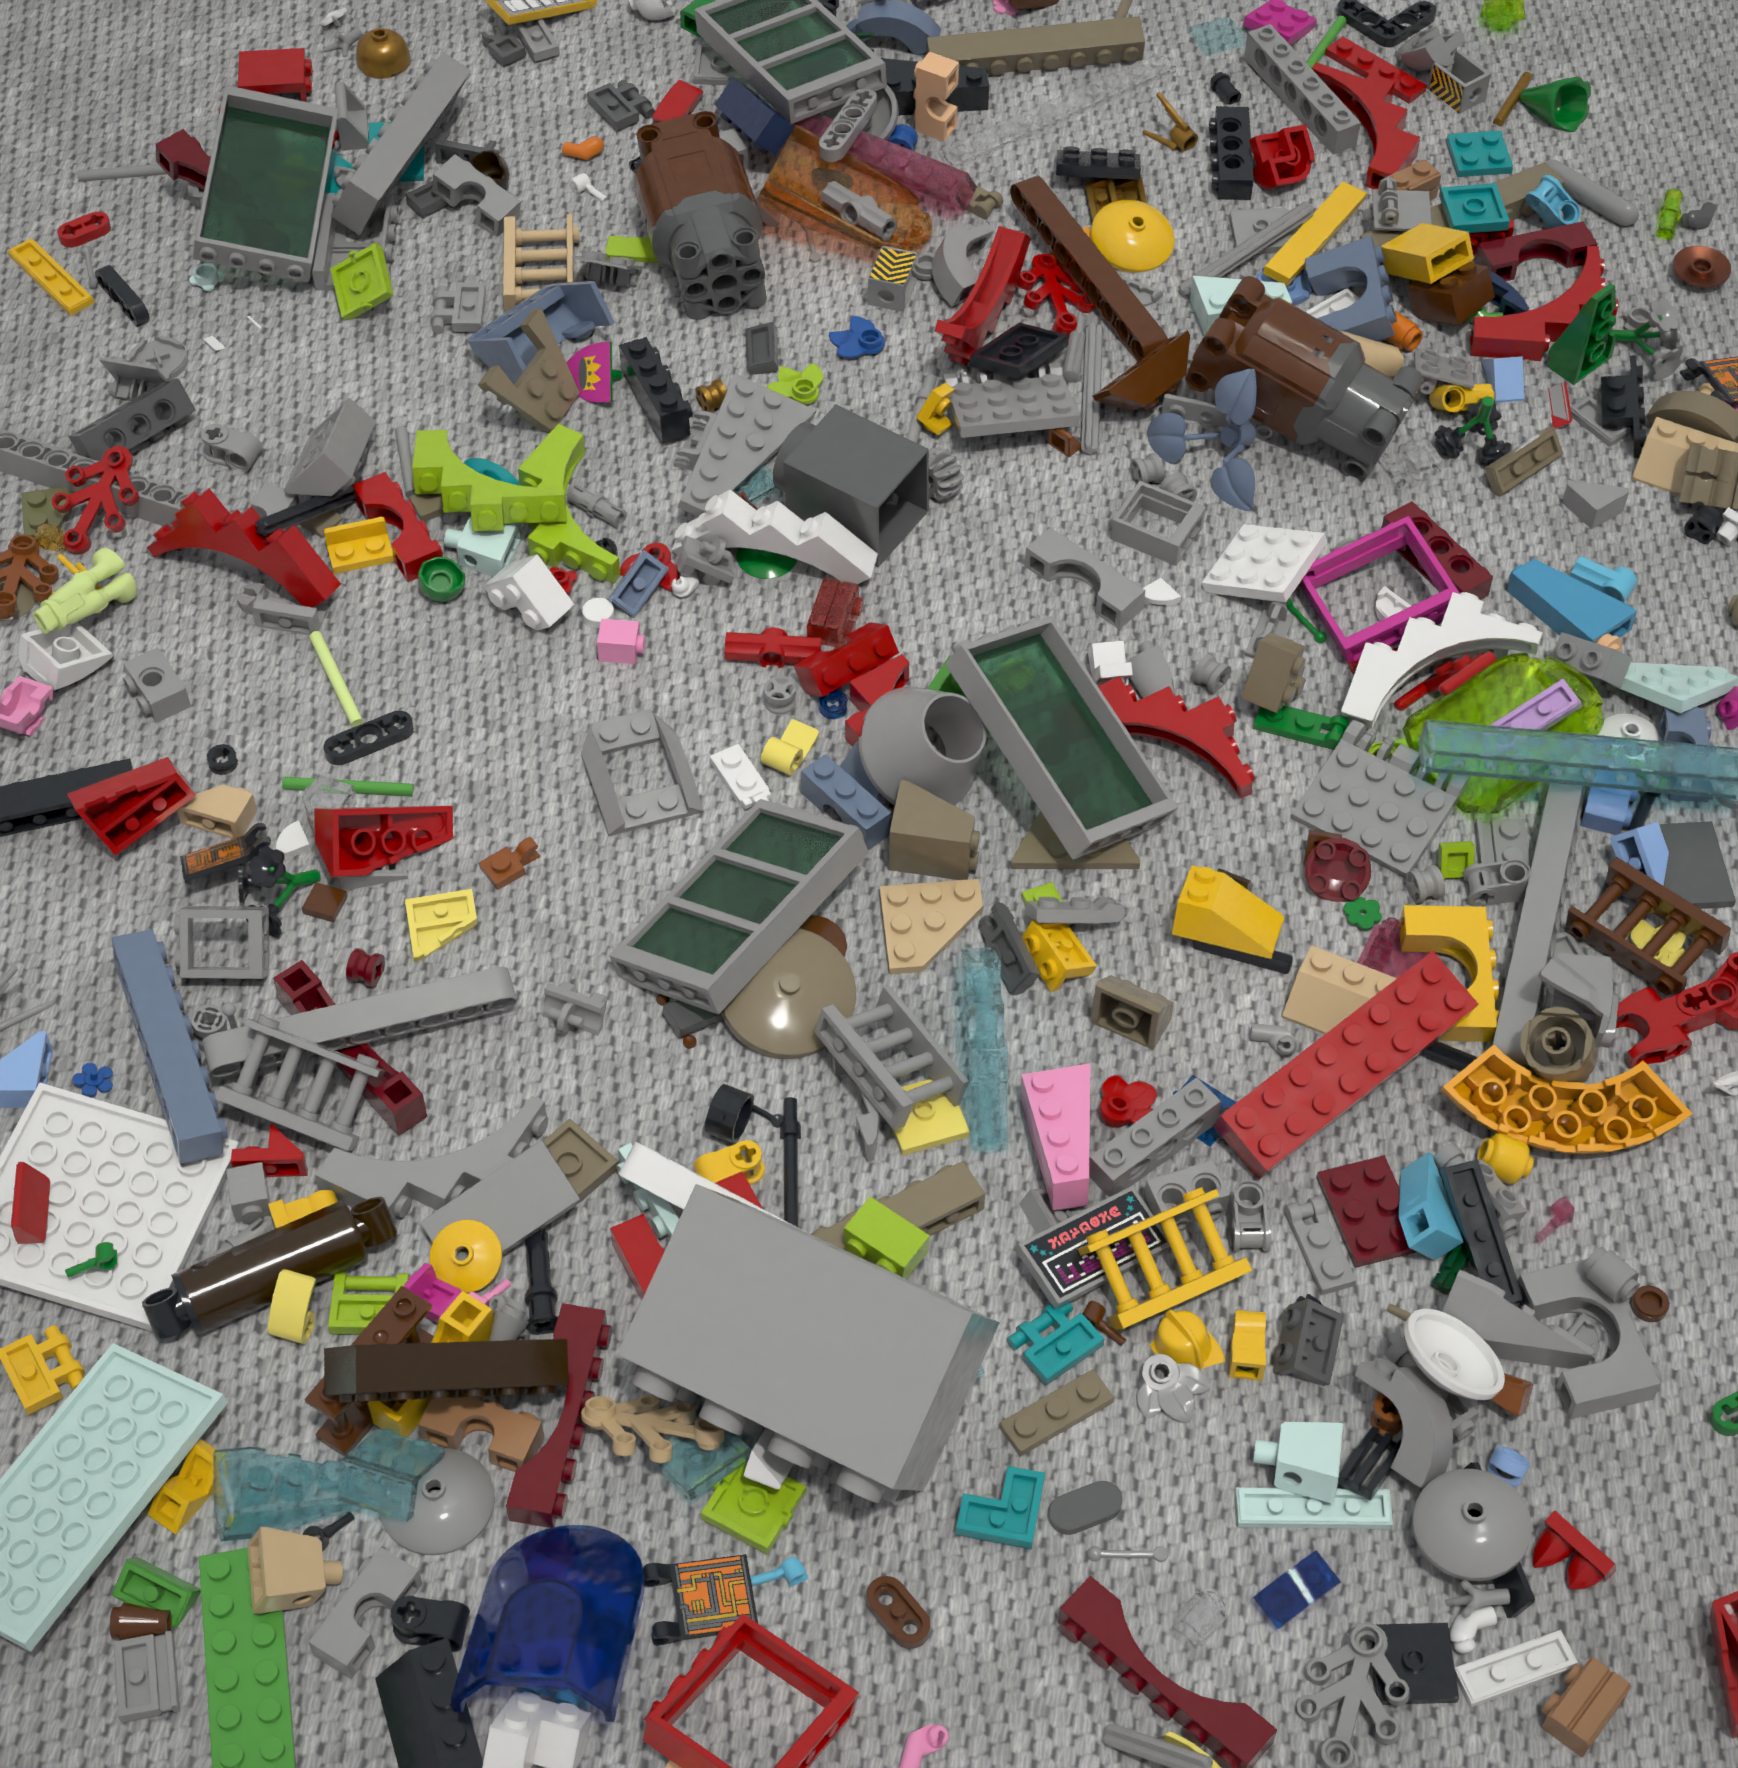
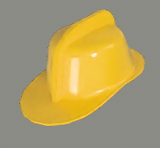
M1170 1309L1166 1312L1165 1317L1159 1324L1153 1342L1150 1344L1154 1354L1168 1355L1177 1364H1193L1200 1370L1225 1362V1355L1220 1345L1207 1330L1201 1318L1185 1310L1173 1311Z

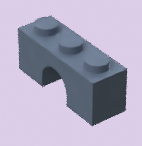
M1665 707L1659 724L1662 749L1677 750L1686 755V757H1671L1666 773L1668 798L1674 801L1708 802L1712 791H1716L1718 788V772L1713 771L1712 766L1715 759L1714 746L1709 745L1711 722L1706 721L1704 708L1694 707L1679 713Z
M823 755L801 770V793L821 812L832 807L839 814L843 823L858 827L863 834L868 850L889 836L891 812L828 755Z

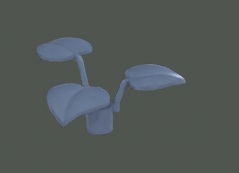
M1246 369L1228 374L1218 382L1215 388V404L1221 413L1227 414L1226 421L1231 423L1226 425L1222 432L1185 435L1186 422L1183 417L1176 413L1158 415L1151 421L1147 429L1148 442L1151 448L1160 458L1168 463H1175L1183 458L1186 452L1185 440L1221 438L1226 446L1234 448L1223 459L1224 467L1214 470L1212 474V487L1214 493L1221 500L1244 511L1254 510L1255 475L1248 461L1233 457L1238 452L1244 451V446L1252 444L1256 436L1254 426L1248 422L1254 414L1257 386L1254 369Z

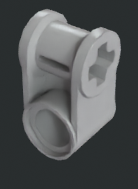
M219 424L208 425L201 431V439L206 445L204 458L211 463L230 467L233 470L238 468L242 469L241 472H247L262 451V443L256 436L250 433L226 428Z
M1510 859L1492 863H1477L1467 867L1463 871V878L1469 884L1470 893L1468 898L1472 906H1487L1496 903L1524 900L1530 878L1529 865L1520 859Z
M1242 1181L1234 1188L1230 1207L1232 1251L1239 1252L1240 1248H1262L1263 1251H1270L1271 1225L1268 1219L1265 1189L1256 1181ZM1250 1200L1255 1205H1245L1241 1201Z

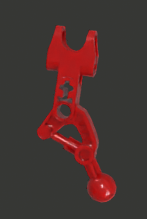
M1738 952L1729 955L1712 979L1688 988L1676 995L1662 1000L1653 987H1648L1630 994L1618 1003L1616 1028L1628 1027L1634 1029L1644 1039L1627 1051L1625 1062L1629 1068L1635 1067L1642 1061L1647 1065L1662 1063L1683 1055L1692 1045V1041L1687 1034L1719 1022L1728 1029L1738 1030Z

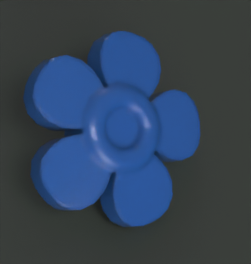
M84 1064L82 1073H76L73 1076V1085L77 1088H82V1095L90 1098L96 1096L97 1089L101 1093H108L113 1087V1083L108 1080L113 1075V1071L107 1066L101 1067L97 1071L96 1064Z

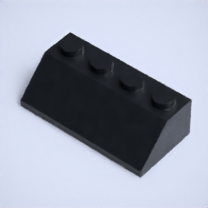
M448 1638L408 1650L375 1678L399 1768L483 1767L482 1756Z

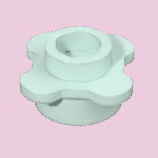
M204 263L194 269V276H191L189 281L191 285H198L204 291H212L218 282L224 280V274L217 272V268L213 264Z

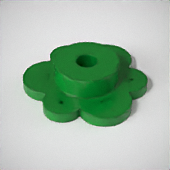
M1358 897L1354 902H1347L1343 908V912L1348 916L1347 922L1350 925H1358L1362 930L1372 929L1374 923H1379L1382 919V915L1379 912L1380 904L1376 900L1370 899L1366 901L1365 898Z

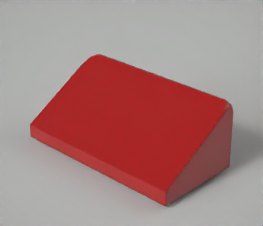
M18 1162L16 1164L11 1228L18 1244L44 1243L46 1240L51 1182L46 1175L25 1162Z

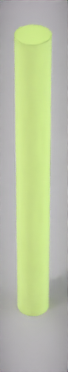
M312 632L309 635L311 643L351 726L356 727L363 724L364 721L321 632Z

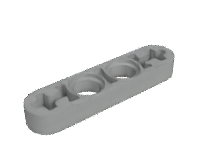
M863 88L852 93L819 140V156L822 160L835 162L845 156L877 109L876 92Z

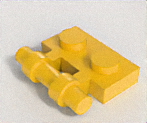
M56 1325L50 1326L44 1331L47 1340L38 1345L32 1334H29L0 1348V1360L27 1415L62 1399L63 1396L58 1388L59 1385L69 1383L72 1390H74L84 1378L85 1370L81 1362L74 1359L70 1351L72 1345L68 1337L62 1334ZM50 1357H56L60 1366L49 1370L45 1360Z

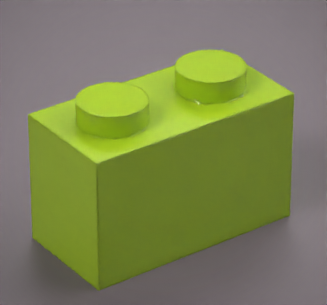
M869 1196L844 1227L843 1245H845L848 1252L906 1279L929 1250L930 1235L871 1196Z

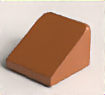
M1062 428L1048 429V444L1065 456L1071 457L1081 449V443Z

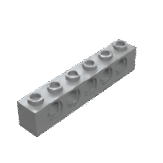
M1271 24L1249 31L1244 53L1245 60L1300 121L1306 124V127L1333 155L1355 147L1361 122Z

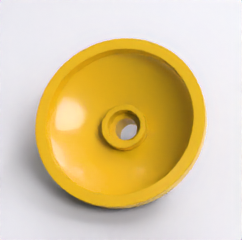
M1119 200L1104 206L1094 217L1090 230L1092 242L1111 266L1129 273L1146 272L1161 266L1169 259L1175 243L1174 231L1168 219L1153 206L1136 200Z

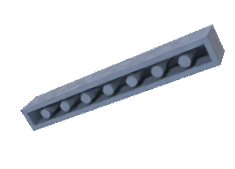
M153 929L112 937L113 961L179 1163L182 1164L222 1155V1140L228 1138L226 1124L223 1117L217 1119L216 1112L219 1109L218 1102L215 1099L216 1095L214 1091L208 1092L207 1086H210L206 1066H199L198 1061L201 1060L198 1042L197 1040L191 1041L189 1037L192 1035L191 1022L188 1015L182 1016L181 1010H184L180 990H173L172 986H175V977L172 966H165L164 962L167 961V955L163 941L157 942Z

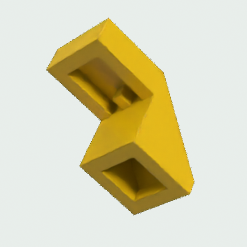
M202 1439L198 1440L187 1454L179 1475L167 1479L155 1494L147 1515L177 1535L219 1487L230 1458Z

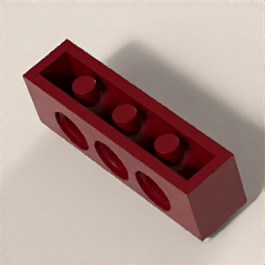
M1413 501L1383 517L1381 529L1391 522L1394 523L1409 516L1459 593H1471L1477 596L1479 600L1489 596L1493 576ZM1408 544L1396 550L1434 586Z

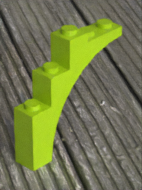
M558 423L518 468L520 486L565 489L566 498L567 486L573 471L585 455L584 434ZM567 504V522L527 523L529 527L534 529L527 538L529 557L538 554L544 564L551 567H557L561 561H564L568 567L582 569L590 573L598 581L606 580L614 584L620 577L619 557L603 549L584 534L572 518Z
M447 429L416 431L412 464L415 494L442 493L444 513L471 512L473 531L504 530V524L567 522L565 489L520 486L495 480L473 470L453 453L448 443Z

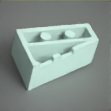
M1192 276L1190 301L1204 336L1212 323L1219 318L1224 306L1242 279ZM1261 281L1267 296L1273 299L1280 297L1291 304L1293 303L1285 283Z

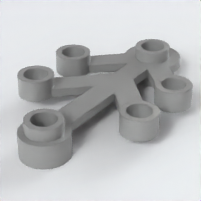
M1362 1623L1355 1626L1348 1635L1347 1645L1324 1658H1314L1307 1664L1308 1679L1314 1685L1321 1686L1329 1682L1332 1671L1354 1661L1349 1676L1313 1696L1305 1695L1297 1702L1296 1707L1299 1717L1303 1721L1311 1723L1321 1717L1322 1710L1344 1699L1335 1736L1327 1739L1321 1748L1322 1761L1326 1768H1351L1353 1766L1355 1755L1351 1739L1361 1702L1375 1723L1376 1736L1379 1741L1384 1744H1393L1400 1737L1398 1721L1389 1716L1367 1680L1370 1665L1373 1666L1386 1685L1385 1695L1390 1704L1394 1706L1406 1704L1410 1698L1409 1686L1406 1681L1397 1676L1385 1656L1388 1647L1385 1632L1379 1626L1372 1623ZM1370 1639L1375 1643V1646L1370 1650H1365L1360 1646L1361 1642ZM1317 1666L1326 1669V1673L1321 1677H1316L1312 1674V1670ZM1394 1687H1401L1405 1690V1693L1401 1697H1394L1390 1694V1691ZM1311 1703L1317 1709L1313 1714L1308 1715L1302 1712V1706ZM1384 1725H1392L1396 1729L1389 1736L1382 1734L1380 1730ZM1336 1752H1341L1346 1756L1344 1762L1337 1764L1331 1760V1756Z

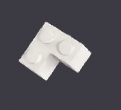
M538 554L507 564L483 586L488 592L490 601L502 610L517 607L522 614L523 621L536 631L552 626L575 605Z
M514 1692L489 1727L482 1768H531L533 1764L546 1768H576L584 1754L591 1713L580 1710L574 1704H557L543 1700L534 1693Z

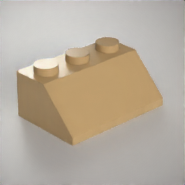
M1656 417L1645 441L1632 480L1680 495L1684 474L1698 476L1706 480L1715 479V476H1711L1706 472L1699 474L1685 472L1691 443L1706 446L1712 450L1718 448L1738 452V443Z
M1311 945L1296 976L1282 1018L1326 1034L1397 978Z

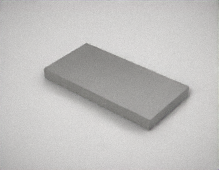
M540 1140L420 1223L433 1242L438 1233L453 1222L460 1220L481 1222L492 1229L501 1243L502 1255H504L582 1202L546 1144ZM462 1248L458 1251L457 1258L459 1261L467 1259L469 1255L468 1249Z

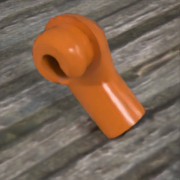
M592 136L580 144L566 141L562 148V154L581 160H590L604 149V142L596 136Z

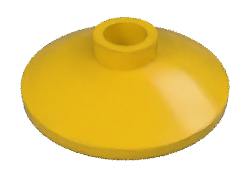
M460 1220L449 1224L438 1233L430 1249L429 1261L438 1279L465 1293L476 1292L489 1285L497 1276L502 1263V1247L497 1235L485 1224L475 1220ZM462 1248H467L469 1251L467 1259L459 1261L457 1258L458 1251Z

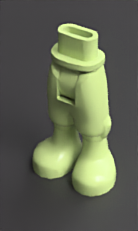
M101 548L96 551L92 556L93 567L90 570L75 573L71 580L57 589L47 600L41 602L40 608L34 611L32 615L43 633L48 634L54 629L60 631L66 626L94 613H101L109 602L114 599L119 603H127L137 596L135 580L127 572L113 578L105 587L98 590L95 589L99 582L124 569L125 564L114 551L108 548Z

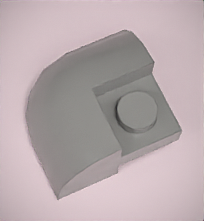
M1437 27L1420 31L1398 49L1399 58L1408 68L1420 72L1431 71L1432 64L1438 62L1443 67L1454 64L1452 55L1458 51L1457 47L1465 41V38L1461 31L1442 36Z

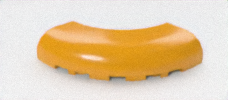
M1492 1045L1440 1090L1458 1109L1492 1132L1502 1133L1522 1140L1529 1147L1539 1150L1566 1154L1607 1153L1633 1147L1670 1131L1693 1114L1644 1061L1620 1075L1605 1079L1599 1083L1584 1084V1082L1554 1080L1550 1082L1532 1075V1071L1515 1063L1495 1045Z

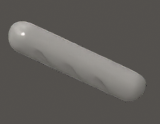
M1550 159L1546 162L1565 181L1563 189L1571 198L1620 226L1627 227L1638 220V210L1629 201L1557 160Z

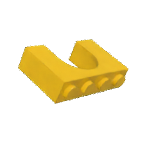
M1404 905L1399 920L1401 952L1434 951L1456 958L1468 970L1472 985L1467 991L1479 1004L1468 1017L1437 1041L1492 1042L1500 1010H1495V1000L1498 999L1499 984L1498 980H1493L1492 970L1496 966L1495 950H1490L1489 940H1492L1493 922L1492 920H1487L1486 907Z

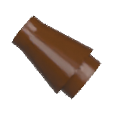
M124 1602L120 1607H113L111 1610V1638L125 1640L154 1634V1636L165 1634L166 1631L171 1630V1611Z

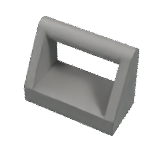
M337 82L335 84L336 108L338 109L337 126L342 151L367 149L369 135L366 106L344 82Z

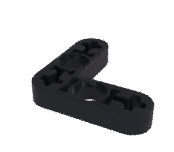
M1340 0L1336 15L1337 17L1344 16L1347 20L1346 24L1383 47H1394L1433 23L1437 8L1431 2L1419 1L1387 20L1357 0ZM1364 22H1371V23H1373L1374 25H1366V24H1363V23H1364ZM1406 23V24H1409V25H1411V26H1408V27H1407V26H1402V25H1400V24Z

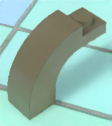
M1677 391L1661 396L1646 415L1652 424L1656 417L1738 443V412L1724 401L1702 392Z

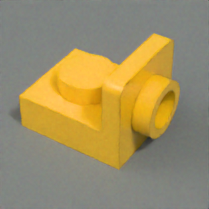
M947 383L932 390L916 416L928 431L937 435L946 432L953 425V422L943 415L952 403L949 398L955 390Z

